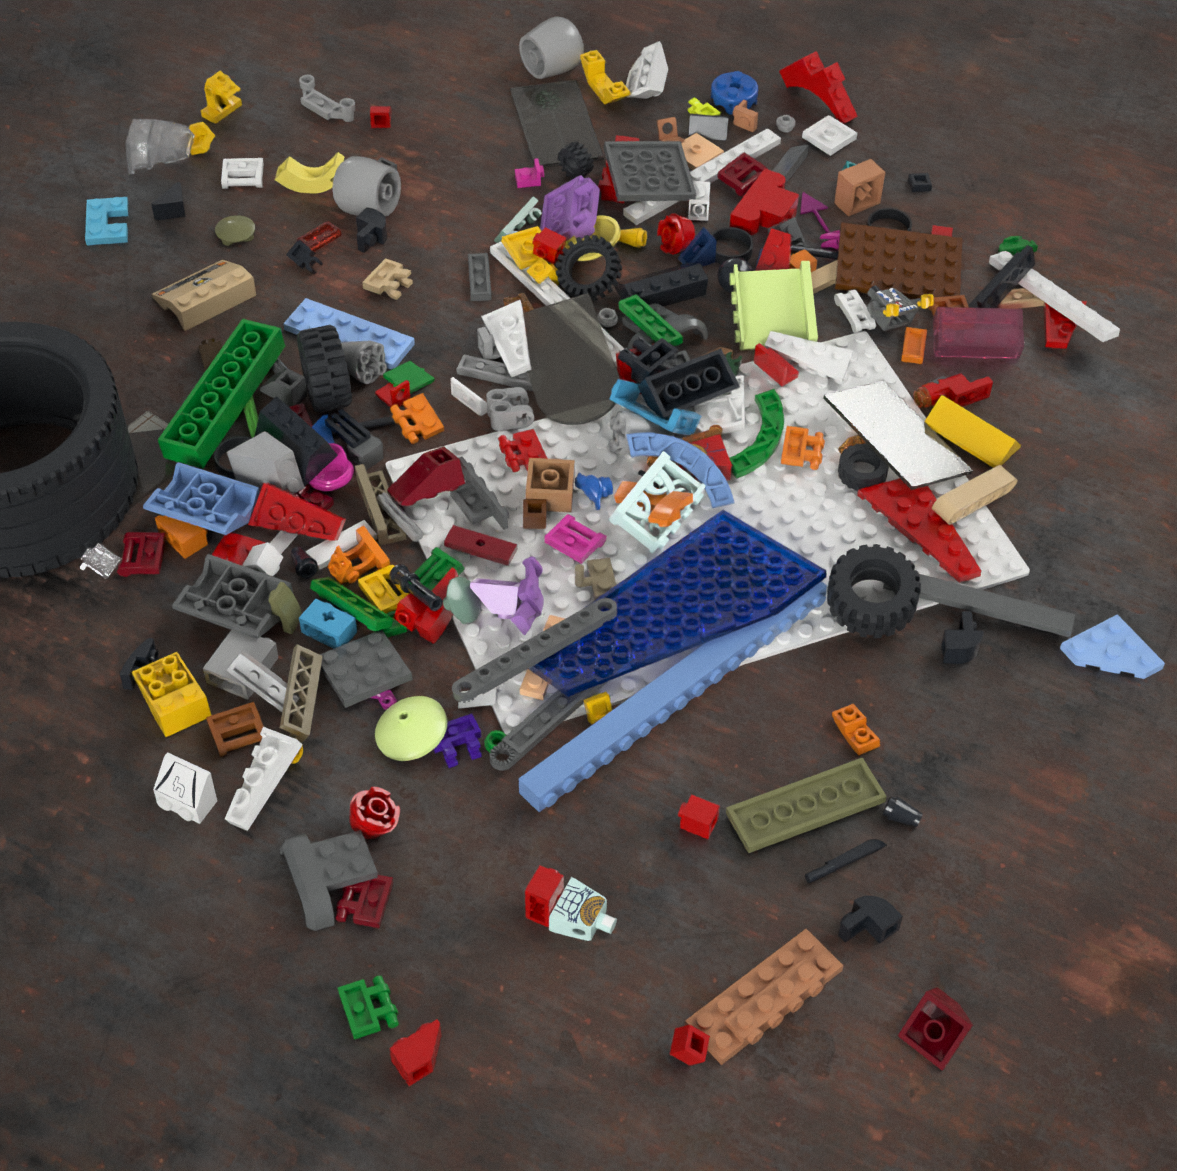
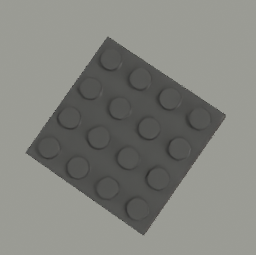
M604 141L603 148L617 201H689V199H696L697 194L681 141Z

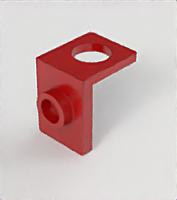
M408 380L396 387H393L392 383H388L375 392L376 396L390 408L393 405L400 407L404 401L411 399Z

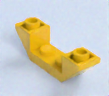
M597 50L580 55L587 82L604 105L630 95V91L622 81L613 83L606 75L605 59Z

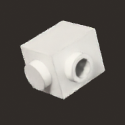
M267 542L253 546L242 566L274 576L280 568L279 565L283 556L273 545Z

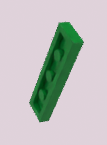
M637 294L618 302L619 309L655 342L663 338L674 347L683 343V336Z
M324 577L311 581L310 589L318 593L319 597L327 599L365 624L369 630L380 631L392 627L394 620L392 617L332 578Z

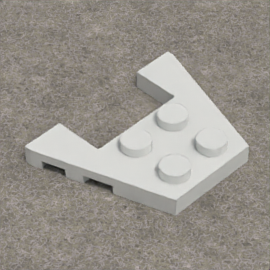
M743 375L735 376L740 388L729 392V395L716 397L686 409V411L696 412L702 416L695 430L701 438L744 430Z

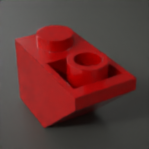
M438 1019L421 1025L414 1034L407 1038H400L390 1048L391 1061L408 1086L413 1085L433 1072L441 1040V1026Z

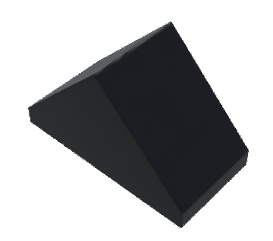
M175 183L151 203L155 220L186 217L181 183Z

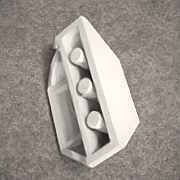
M660 41L645 47L641 52L642 55L635 61L629 71L626 87L630 91V95L627 97L647 99L652 96H658L663 92L668 66Z

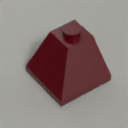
M936 987L926 991L898 1034V1037L943 1071L973 1027V1024L960 1004Z

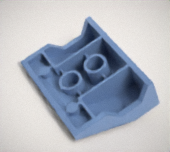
M178 462L175 466L173 480L165 490L157 488L145 502L143 509L227 535L249 523L260 492L259 487Z

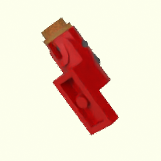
M961 373L950 377L940 376L919 387L914 392L913 397L915 403L920 408L935 406L941 395L964 407L989 398L993 381L988 376L970 383Z

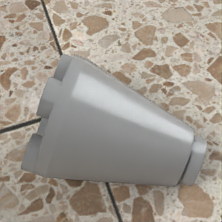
M374 341L341 342L348 374L359 382L369 384L386 372L387 365L385 364L383 344Z
M619 410L616 417H611L610 429L613 430V434L609 443L610 452H615L618 455L630 454L626 434L652 432L673 436V433L642 416Z

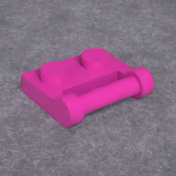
M567 514L545 535L546 544L580 564L598 547H602L607 539V536L601 532L596 533L575 521V517Z

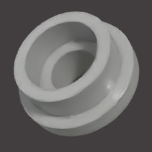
M782 115L776 120V125L781 132H790L795 127L796 121L790 115Z
M604 308L597 315V322L603 327H612L618 322V316L613 309Z

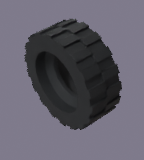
M865 443L851 445L844 449L840 455L838 477L843 484L855 491L886 482L889 469L888 456L886 453H883V450L878 449L874 445ZM857 462H865L874 466L875 470L871 473H861L854 470L852 465Z

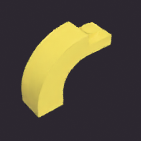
M338 152L325 165L317 168L306 167L289 156L278 167L275 180L286 188L300 193L316 194L325 192L333 187L336 170L344 161V156Z

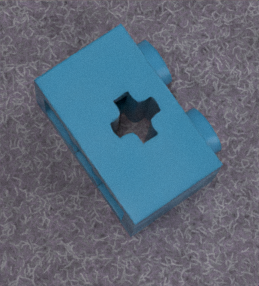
M315 599L299 617L301 633L333 649L349 643L357 633L355 617L334 608L330 603L322 602L318 599Z

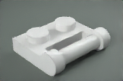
M263 158L223 159L222 189L229 188V186H256V188H262Z

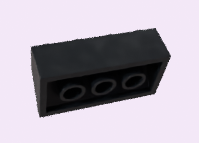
M689 262L623 280L614 287L621 300L637 294L648 305L659 304L664 307L706 295L708 277L701 264Z
M720 348L646 377L638 388L647 406L664 419L671 416L674 408L686 410L739 389L740 386Z
M277 396L260 411L254 437L265 431L291 449L294 453L304 486L338 456L321 435Z

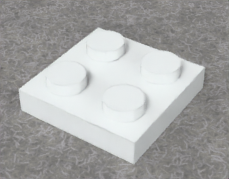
M828 115L804 130L802 138L831 156L856 140L857 132Z

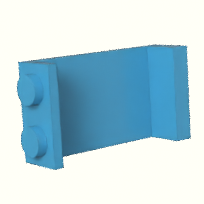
M618 379L617 383L613 386L610 396L611 401L672 433L694 435L702 417L696 412L674 408L670 418L662 419L650 408L636 402L640 394L639 383Z

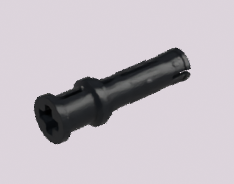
M398 564L392 568L389 574V579L392 583L400 585L401 590L405 593H412L432 611H437L441 608L443 600L423 585L418 575L409 572L408 567L403 564Z

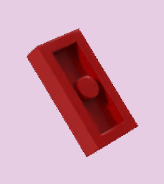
M760 343L755 345L754 363L781 387L798 378L799 371L771 347L766 349Z

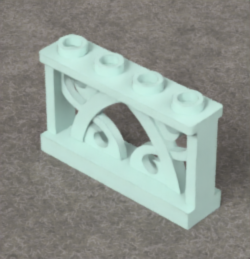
M664 451L609 518L612 524L621 526L649 548L652 554L657 548L662 550L670 540L667 537L669 532L674 535L682 524L678 522L680 520L678 519L672 522V525L666 529V527L658 526L657 523L648 522V517L651 514L649 513L651 505L643 491L652 495H661L666 492L668 495L673 491L684 492L685 489H675L674 487L682 485L690 493H693V504L697 505L704 497V494L701 492L706 487V485L700 484L669 459L670 456ZM656 482L659 485V487L663 485V488L656 489L653 486V483ZM637 502H642L645 505V511H642L643 507H639ZM691 504L685 506L680 511L683 520L693 511L690 508ZM631 518L640 521V523L637 524V523H636L634 520H632ZM645 522L649 523V530L651 531V533L653 531V527L658 528L659 535L653 536L648 531H646Z

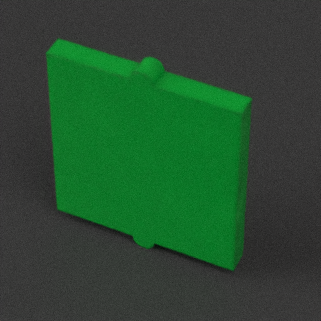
M411 361L383 373V378L392 383L393 387L408 380L410 394L435 381V378L425 372L424 368L418 367Z

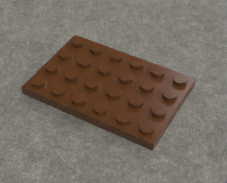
M841 222L835 289L845 291L855 289L857 292L868 293L869 289L876 285L882 291L895 288L908 299H921V295L932 294L934 297L960 295L962 238Z

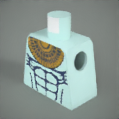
M571 877L549 916V931L590 941L597 929L611 934L617 919L606 915L607 899Z

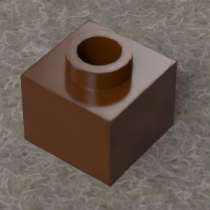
M523 499V529H546V499Z

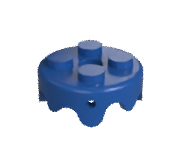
M740 71L725 73L714 79L711 86V98H713L716 106L722 105L729 115H733L735 106L739 105L743 100L747 101V109H750L752 104L757 105L758 84L752 77Z

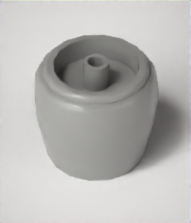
M555 16L540 23L521 37L519 51L521 59L530 74L535 78L543 79L563 74L577 67L581 62L580 55L584 54V45L575 25L568 19Z
M351 156L343 161L336 170L332 187L333 197L338 207L346 213L358 216L368 207L380 211L384 216H388L398 204L401 193V179L398 171L393 167L371 158Z

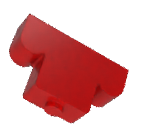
M764 169L732 211L730 227L739 228L750 235H755L759 231V225L770 228L782 221L794 218L797 213L799 195L785 190L786 179L782 174Z

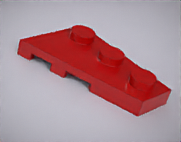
M771 228L755 271L789 269L791 261V234Z
M1044 302L1045 347L1067 349L1077 324Z

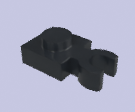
M299 239L286 254L302 269L306 266V269L312 274L316 273L312 268L313 264L323 265L321 260L314 257L316 253Z

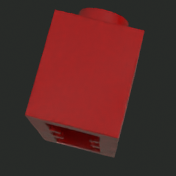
M539 866L525 889L526 918L548 928L549 916L564 891V876L557 870Z

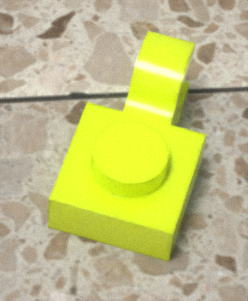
M696 98L688 101L692 105L688 108L690 114L720 116L721 112L709 103L703 105Z

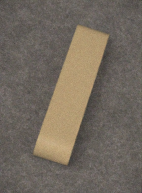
M998 465L939 497L934 503L932 510L949 525L1009 493L1015 487L1018 480L1005 468Z

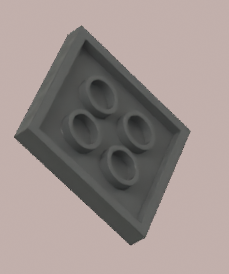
M382 630L320 654L323 656L321 670L345 708L413 680L411 671Z

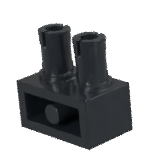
M639 336L633 342L632 347L642 353L640 356L635 355L628 348H624L618 355L619 360L632 368L631 379L641 384L646 377L676 366L678 349L663 338L651 345Z

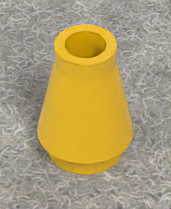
M642 228L620 230L621 233L617 242H623L637 248L646 245V230Z

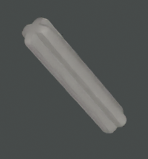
M383 492L377 496L378 504L412 541L417 542L423 538V531L387 493Z

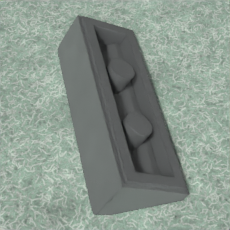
M809 145L790 147L772 170L785 177V185L808 156Z

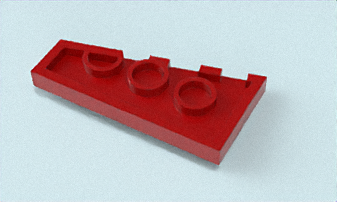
M263 483L248 525L338 541L346 519L270 483Z

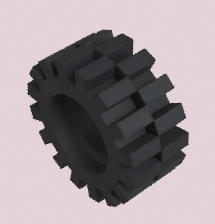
M573 141L558 152L559 156L557 157L561 161L558 163L559 166L563 167L561 170L563 172L566 171V176H570V179L580 175L585 177L594 168V164H592L594 160L590 158L592 156L591 153L588 154L587 147L583 148L584 145L582 143L579 144L577 141Z

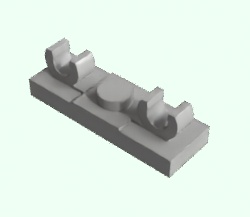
M242 650L226 671L282 712L287 683ZM298 694L293 695V700L297 703L300 697Z

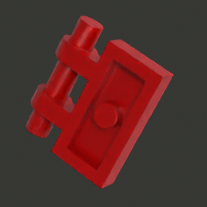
M534 429L514 433L513 441L508 440L506 435L498 437L500 451L505 454V462L513 472H518L521 465H524L528 471L529 458L548 459Z

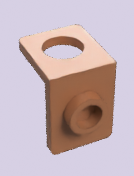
M675 117L657 120L659 141L685 142L683 138L678 137ZM665 123H671L672 131L669 134H665L662 130Z

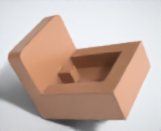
M743 100L733 110V125L754 132L757 129L758 113L747 109V101Z

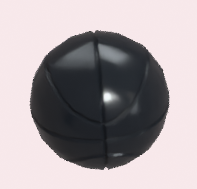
M741 257L726 259L718 269V282L729 293L734 292V285H730L729 273H733L735 264H737L739 272L753 271L750 263Z

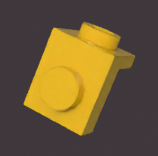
M204 122L191 124L189 129L195 137L188 151L192 155L204 154L210 149V144L215 135Z
M542 257L527 270V273L538 284L542 283L547 277L556 285L560 284L555 272L558 269L552 263L549 265Z

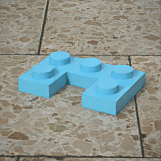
M127 197L87 200L86 245L128 242L127 223L108 224V217L128 216Z

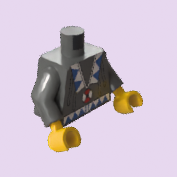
M876 285L872 286L867 293L871 297L867 310L871 318L875 319L884 331L911 324L918 309H926L934 304V296L932 294L921 295V299L910 300L895 288L882 291Z

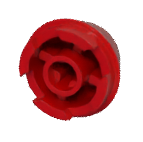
M675 213L667 215L664 220H660L657 236H661L663 244L660 246L661 250L673 255L684 251L695 238V228L692 221Z
M371 787L370 790L360 791L354 795L350 803L349 823L354 832L361 830L364 838L375 839L396 827L400 815L399 805L396 807L394 801L390 798V792L379 787Z

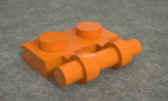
M423 393L404 401V411L400 410L398 405H393L390 408L393 414L392 418L395 423H399L402 428V434L406 439H409L411 444L419 441L416 436L418 434H421L424 440L444 431L443 424ZM411 418L415 425H410L407 420Z
M787 426L781 464L803 467L804 461H809L810 468L817 470L823 458L821 450L824 449L825 445L824 434L816 432L815 436L808 435L809 429ZM806 446L812 447V450H806Z

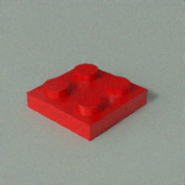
M231 532L223 536L212 555L242 566L252 547L266 542Z

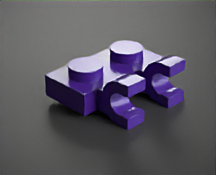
M472 713L448 721L444 737L433 749L434 753L443 752L448 768L458 765L455 757L457 756L455 746L466 743L472 760L481 757L480 743L478 741V738L482 737L481 730Z

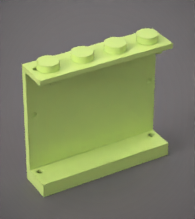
M801 261L799 269L739 272L737 264L734 265L733 273H729L730 285H734V292H731V303L736 306V311H733V323L737 324L738 330H735V343H739L740 350H755V345L758 343L765 347L770 331L817 342L818 334L810 261Z

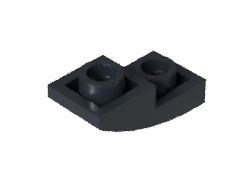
M148 638L138 646L125 662L120 672L123 689H134L136 680L132 675V671L158 660L159 650L156 649L153 638Z

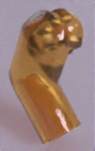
M864 433L848 437L838 448V451L842 454L844 449L855 444L865 443L870 445L871 440Z

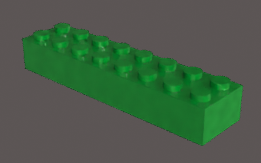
M246 319L240 321L158 438V443L165 459L204 468L285 348L281 328Z

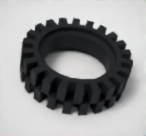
M584 235L583 241L580 237L575 238L577 241L575 245L572 241L568 244L571 247L569 250L565 247L562 249L564 256L559 254L558 260L560 263L556 262L555 267L558 270L555 272L559 283L572 298L575 297L578 301L583 299L585 302H589V298L597 301L598 295L604 298L606 297L604 294L606 290L609 293L613 291L610 287L611 285L617 286L616 278H621V273L619 272L622 270L621 259L609 241L602 237L599 239L596 235H593L592 239L589 235ZM587 253L603 255L606 260V268L603 275L597 281L583 285L573 280L572 268L581 256Z

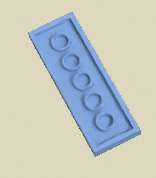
M307 298L283 323L284 330L294 334H298L301 330L332 325L335 326L341 342L374 341L381 343L384 346L385 364L387 369L390 370L396 368L415 345L413 337Z

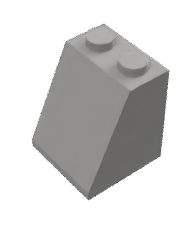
M265 431L227 452L235 479L259 487V492L262 489L263 483H270L291 494L304 488L293 451Z

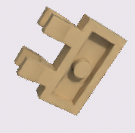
M385 258L362 282L363 289L380 295L385 291L388 296L397 300L401 296V292L396 290L400 284L409 288L413 283L411 279H408L411 270L403 269V264Z

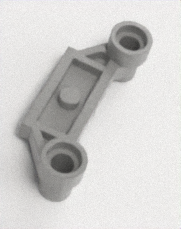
M303 75L299 78L300 88L303 91L301 105L327 120L331 118L343 119L346 122L354 120L355 101L353 99L344 98L338 104L314 90L315 79L312 75Z

